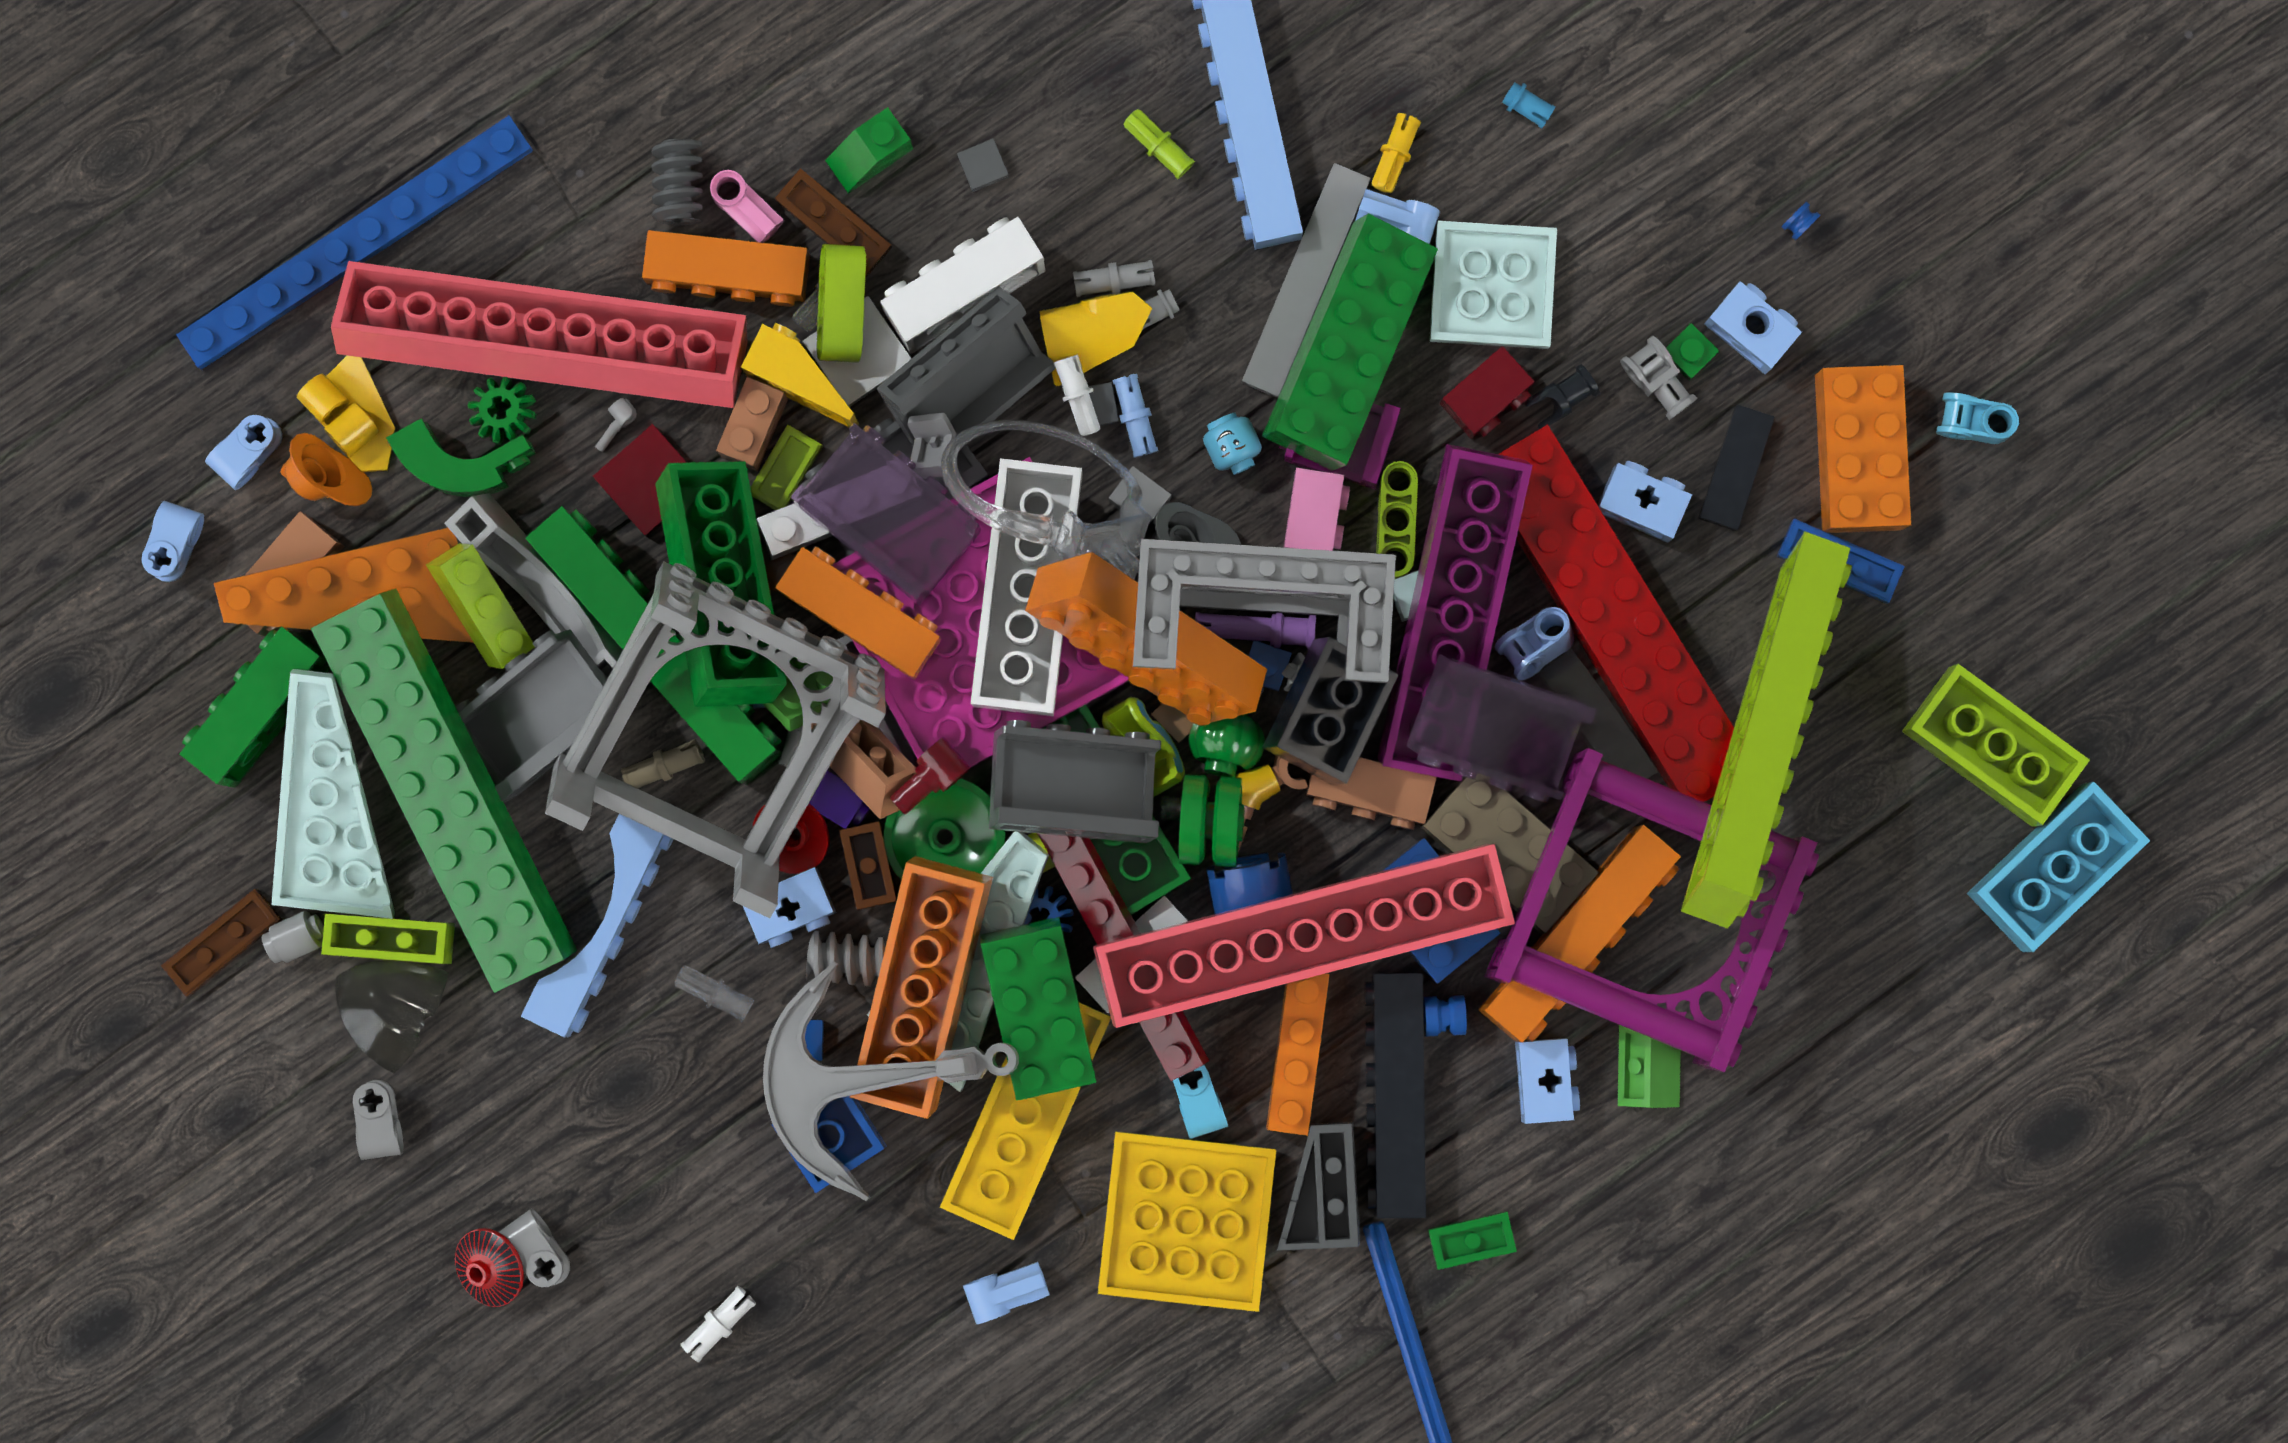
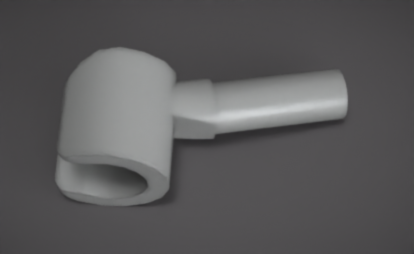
M620 398L608 408L615 421L609 425L595 447L599 451L604 452L616 433L635 420L637 415L636 409L628 399Z

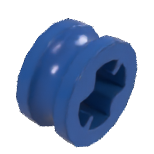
M1807 201L1781 227L1784 230H1791L1793 233L1792 238L1795 241L1821 216L1818 212L1812 213L1810 211V204Z

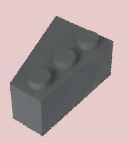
M1354 1122L1314 1123L1311 1125L1277 1251L1359 1247L1360 1226Z

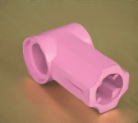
M732 170L720 171L711 180L710 191L717 207L725 211L756 242L764 243L769 240L784 223V219L737 172ZM726 182H734L740 187L738 196L732 200H724L718 195L719 188Z

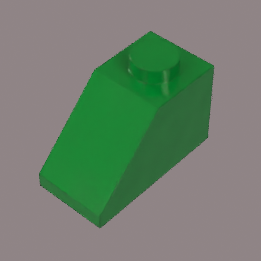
M887 107L856 128L825 162L849 194L912 151L913 146L911 139Z

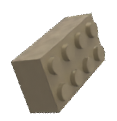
M1478 766L1473 767L1426 820L1425 824L1420 827L1449 854L1485 844H1495L1510 906L1516 912H1518L1551 831ZM1568 845L1565 847L1533 926L1541 934L1548 932L1599 873Z

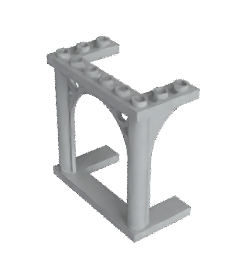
M1141 539L1133 667L1176 669L1179 607L1271 613L1282 612L1287 614H1313L1338 617L1336 641L1347 646L1345 680L1388 683L1396 555Z
M663 561L656 574L654 594L567 755L560 753L553 766L545 814L583 831L590 819L592 803L594 801L734 867L733 901L771 918L778 905L779 855L847 735L860 720L879 727L886 714L884 668H881V664L869 655L859 654L857 656L845 650L843 644L832 637L823 636L820 638L808 632L807 627L795 619L786 618L783 620L771 614L770 609L758 601L749 600L746 602L734 596L730 588L719 582L709 584L697 578L696 573L687 566L678 563L672 566ZM698 610L703 612L709 620L710 627L704 635H697L692 632L697 622ZM718 620L723 622L728 628L730 626L734 627V631L727 634L718 630ZM672 628L679 631L680 635L684 638L682 642L674 643L669 641L676 634V631L672 630ZM760 640L769 645L763 648L757 642ZM719 644L739 646L757 652L776 664L786 674L800 699L803 713V728L799 744L746 840L601 772L651 678L669 660L693 648ZM663 649L664 652L658 655L660 650ZM795 657L798 662L808 664L798 669L790 664V660ZM824 671L832 675V683L824 689L810 690L804 685L805 678L814 672ZM830 699L827 705L822 702V709L819 713L810 706L812 701L821 702ZM811 723H816L814 729H811Z

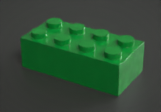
M282 626L278 631L275 629L271 630L261 641L259 649L262 651L252 663L247 661L236 672L233 678L236 683L227 695L221 693L208 708V712L211 715L201 727L199 725L194 726L184 737L182 744L185 747L179 755L216 784L236 788L286 726L289 680L292 669L328 673L331 670L323 652L300 633Z
M1060 917L980 934V945L1003 1043L1012 1045L1019 1055V1064L1016 1070L1010 1074L1016 1101L1096 1083L1095 1071Z

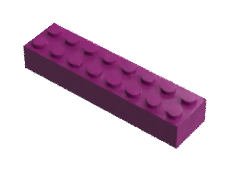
M1446 444L1396 674H1398V677L1392 688L1377 756L1382 766L1462 781L1533 466L1526 460Z

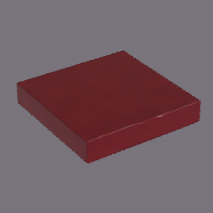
M653 424L593 475V478L646 537L662 524L655 486L657 480L668 463H687Z

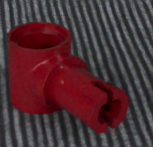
M943 737L917 759L916 762L919 765L914 769L916 773L892 794L890 799L906 815L932 791L937 793L940 789L943 792L948 790L971 767Z

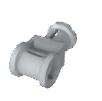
M1651 336L1647 339L1648 344L1630 358L1627 356L1623 357L1620 363L1630 379L1648 397L1654 393L1667 410L1666 417L1671 420L1698 398L1694 394L1689 395L1679 382L1676 375L1680 370L1674 364L1670 353L1656 337ZM1649 358H1653L1648 364L1643 367L1641 366Z

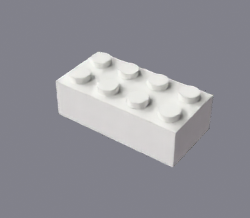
M1007 217L1000 219L987 229L989 233L987 236L977 242L973 238L964 241L953 250L955 254L953 257L943 263L939 259L930 262L919 270L920 277L909 284H906L904 280L900 281L884 292L886 298L880 302L885 315L910 354L935 340L998 286L1010 294L1045 272L1044 257L1019 217L1011 221Z

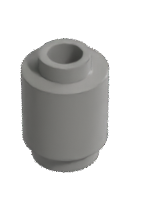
M302 911L270 926L269 932L262 935L263 946L274 963L277 964L281 961L288 963L322 947L324 925L316 914L311 916L309 912Z

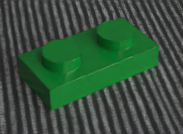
M1507 1211L1428 1229L1437 1270L1517 1252Z

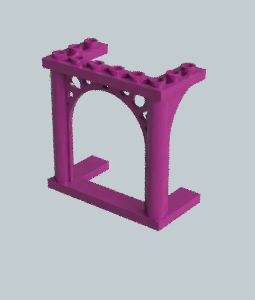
M1587 748L1574 754L1560 792L1565 793V797L1514 919L1515 924L1511 926L1507 939L1498 940L1484 977L1498 983L1515 981L1695 1056L1692 1063L1710 1070L1725 1072L1727 1066L1734 1067L1738 1060L1742 1044L1737 1043L1743 1027L1749 1029L1755 1018L1758 1007L1753 1005V1001L1758 989L1764 991L1770 981L1773 968L1769 967L1768 964L1773 952L1779 953L1784 946L1788 930L1783 927L1789 913L1795 915L1801 904L1804 892L1800 891L1799 888L1805 875L1810 877L1816 867L1819 854L1814 852L1817 842L1803 836L1790 838L1771 830L1768 840L1774 842L1773 850L1765 866L1761 864L1760 870L1769 871L1767 877L1775 880V882L1767 892L1760 893L1755 901L1765 902L1770 900V902L1760 909L1759 913L1763 914V916L1755 918L1751 914V908L1755 902L1750 900L1746 914L1743 918L1741 917L1739 933L1730 955L1710 978L1691 989L1673 994H1646L1626 988L1525 946L1585 798L1588 794L1690 836L1700 842L1712 805L1601 760L1602 753ZM1758 930L1755 937L1749 934L1750 932ZM1743 942L1750 944L1751 949L1747 954H1743L1740 951V945ZM1738 961L1745 962L1743 969ZM1726 976H1732L1735 980V985L1730 983L1729 986L1730 999L1725 991L1721 989V982ZM1707 991L1714 993L1722 1006L1721 1016L1714 1021L1708 1020L1702 1014L1699 1006L1701 995ZM1686 1000L1689 1002V1010L1693 1020L1685 1017L1686 1011L1678 1012L1675 1010L1680 1001ZM1666 1003V1009L1657 1006V1004Z

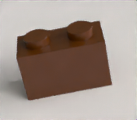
M874 822L839 830L856 909L864 910L895 903L898 892L884 843L883 824L881 822Z

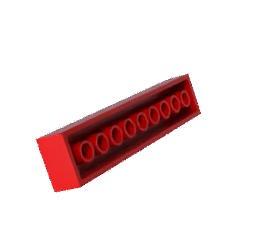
M1547 424L1499 453V455L1526 460L1533 465L1516 540L1558 608L1567 614L1575 636L1667 786L1705 802L1715 795L1734 726Z

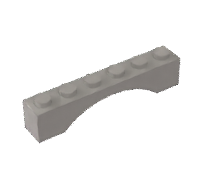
M490 493L471 496L444 524L462 544H473L483 562L525 599L550 630L557 634L571 629L603 675L608 679L623 649L525 539L527 535Z

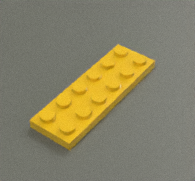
M1079 1003L1093 1060L1111 1016ZM1005 1058L1002 1067L1007 1065V1058ZM1011 1075L997 1076L940 1208L1014 1240L1081 1086L1016 1101Z

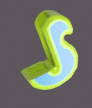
M1129 697L1103 713L1102 724L1104 729L1110 730V736L1125 737L1127 732H1144L1150 734L1149 739L1161 741V750L1155 754L1153 797L1184 779L1185 770L1178 749L1165 728L1159 722L1153 721L1149 717L1141 700L1136 697Z

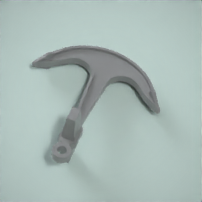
M833 961L797 993L779 1016L766 1048L763 1069L764 1095L773 1126L794 1158L808 1171L832 1186L867 1201L870 1196L863 1190L848 1168L823 1146L818 1136V1119L821 1111L828 1103L838 1098L932 1077H939L949 1084L963 1080L982 1079L987 1070L996 1076H1005L1016 1070L1019 1064V1055L1012 1045L997 1043L988 1048L986 1053L977 1046L959 1050H946L935 1061L838 1067L823 1065L814 1059L807 1049L805 1034L807 1025L824 999L834 971L838 966V963ZM998 1052H1004L1008 1057V1063L1005 1067H1000L996 1064L995 1057Z

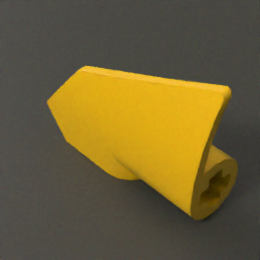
M1132 291L1117 295L1109 294L1082 300L1078 304L1040 311V320L1047 355L1053 362H1057L1078 354L1083 373L1134 347L1152 307ZM1055 368L1052 371L1054 385L1060 386L1062 383Z
M346 355L327 376L322 373L308 381L298 392L297 398L325 427L324 431L361 472L388 471L392 448L386 437L395 433L394 424L362 357Z

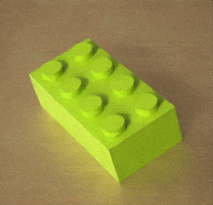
M1960 664L1948 667L1902 730L1904 734L2031 827L2041 826L2045 823L2090 761Z

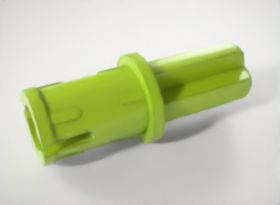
M1137 109L1125 120L1124 127L1148 150L1147 155L1149 157L1154 155L1177 179H1180L1195 163L1170 138L1171 133L1169 131L1164 133L1143 111Z

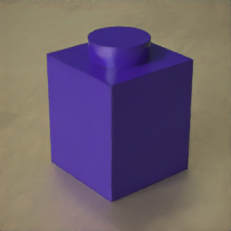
M829 771L824 775L809 802L820 814L844 829L851 828L853 824L860 826L870 811V808L842 779Z

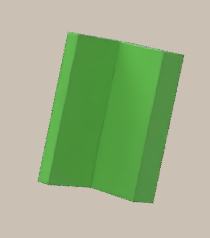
M1619 1025L1618 1106L1646 1108L1680 1107L1681 1050Z

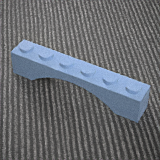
M621 814L618 815L610 831L614 851L615 878L611 901L604 920L592 940L574 959L556 972L538 980L521 1017L564 1038L570 1037L573 1031L576 1033L581 1031L589 1014V1011L585 1010L584 1007L590 995L596 997L599 994L607 975L601 972L608 958L614 960L623 945L624 938L619 935L625 923L632 924L640 910L642 902L637 900L643 886L650 887L658 873L660 866L655 864V861L661 849L667 851L674 840Z

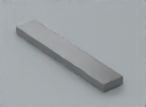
M1336 163L1333 164L1244 374L1242 384L1273 397H1279L1363 199L1365 190L1368 187L1370 177Z

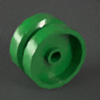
M1185 774L1180 814L1179 864L1200 865L1205 858L1207 840H1212V860L1214 864L1223 867H1237L1239 842L1243 840L1245 804H1242V778L1221 777L1217 782L1215 802L1209 801L1210 784L1205 775Z

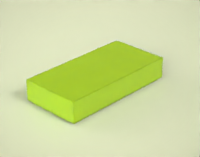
M787 425L750 487L752 497L774 510L788 506L823 445Z

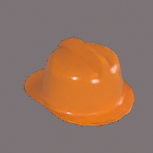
M297 434L291 440L289 448L290 458L283 464L280 472L298 495L311 501L332 498L349 506L366 504L371 498L372 485L369 477L365 472H361L349 458L312 434Z

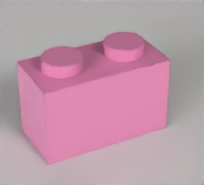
M1296 468L1284 548L1328 551L1341 549L1344 526L1337 525L1339 509L1347 510L1350 486L1343 485L1344 475Z

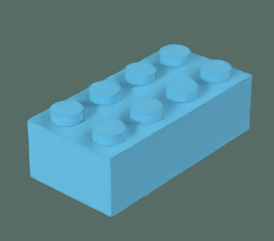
M2095 782L2083 783L2051 813L2043 825L2037 826L1967 894L2022 952H2034L2150 840Z

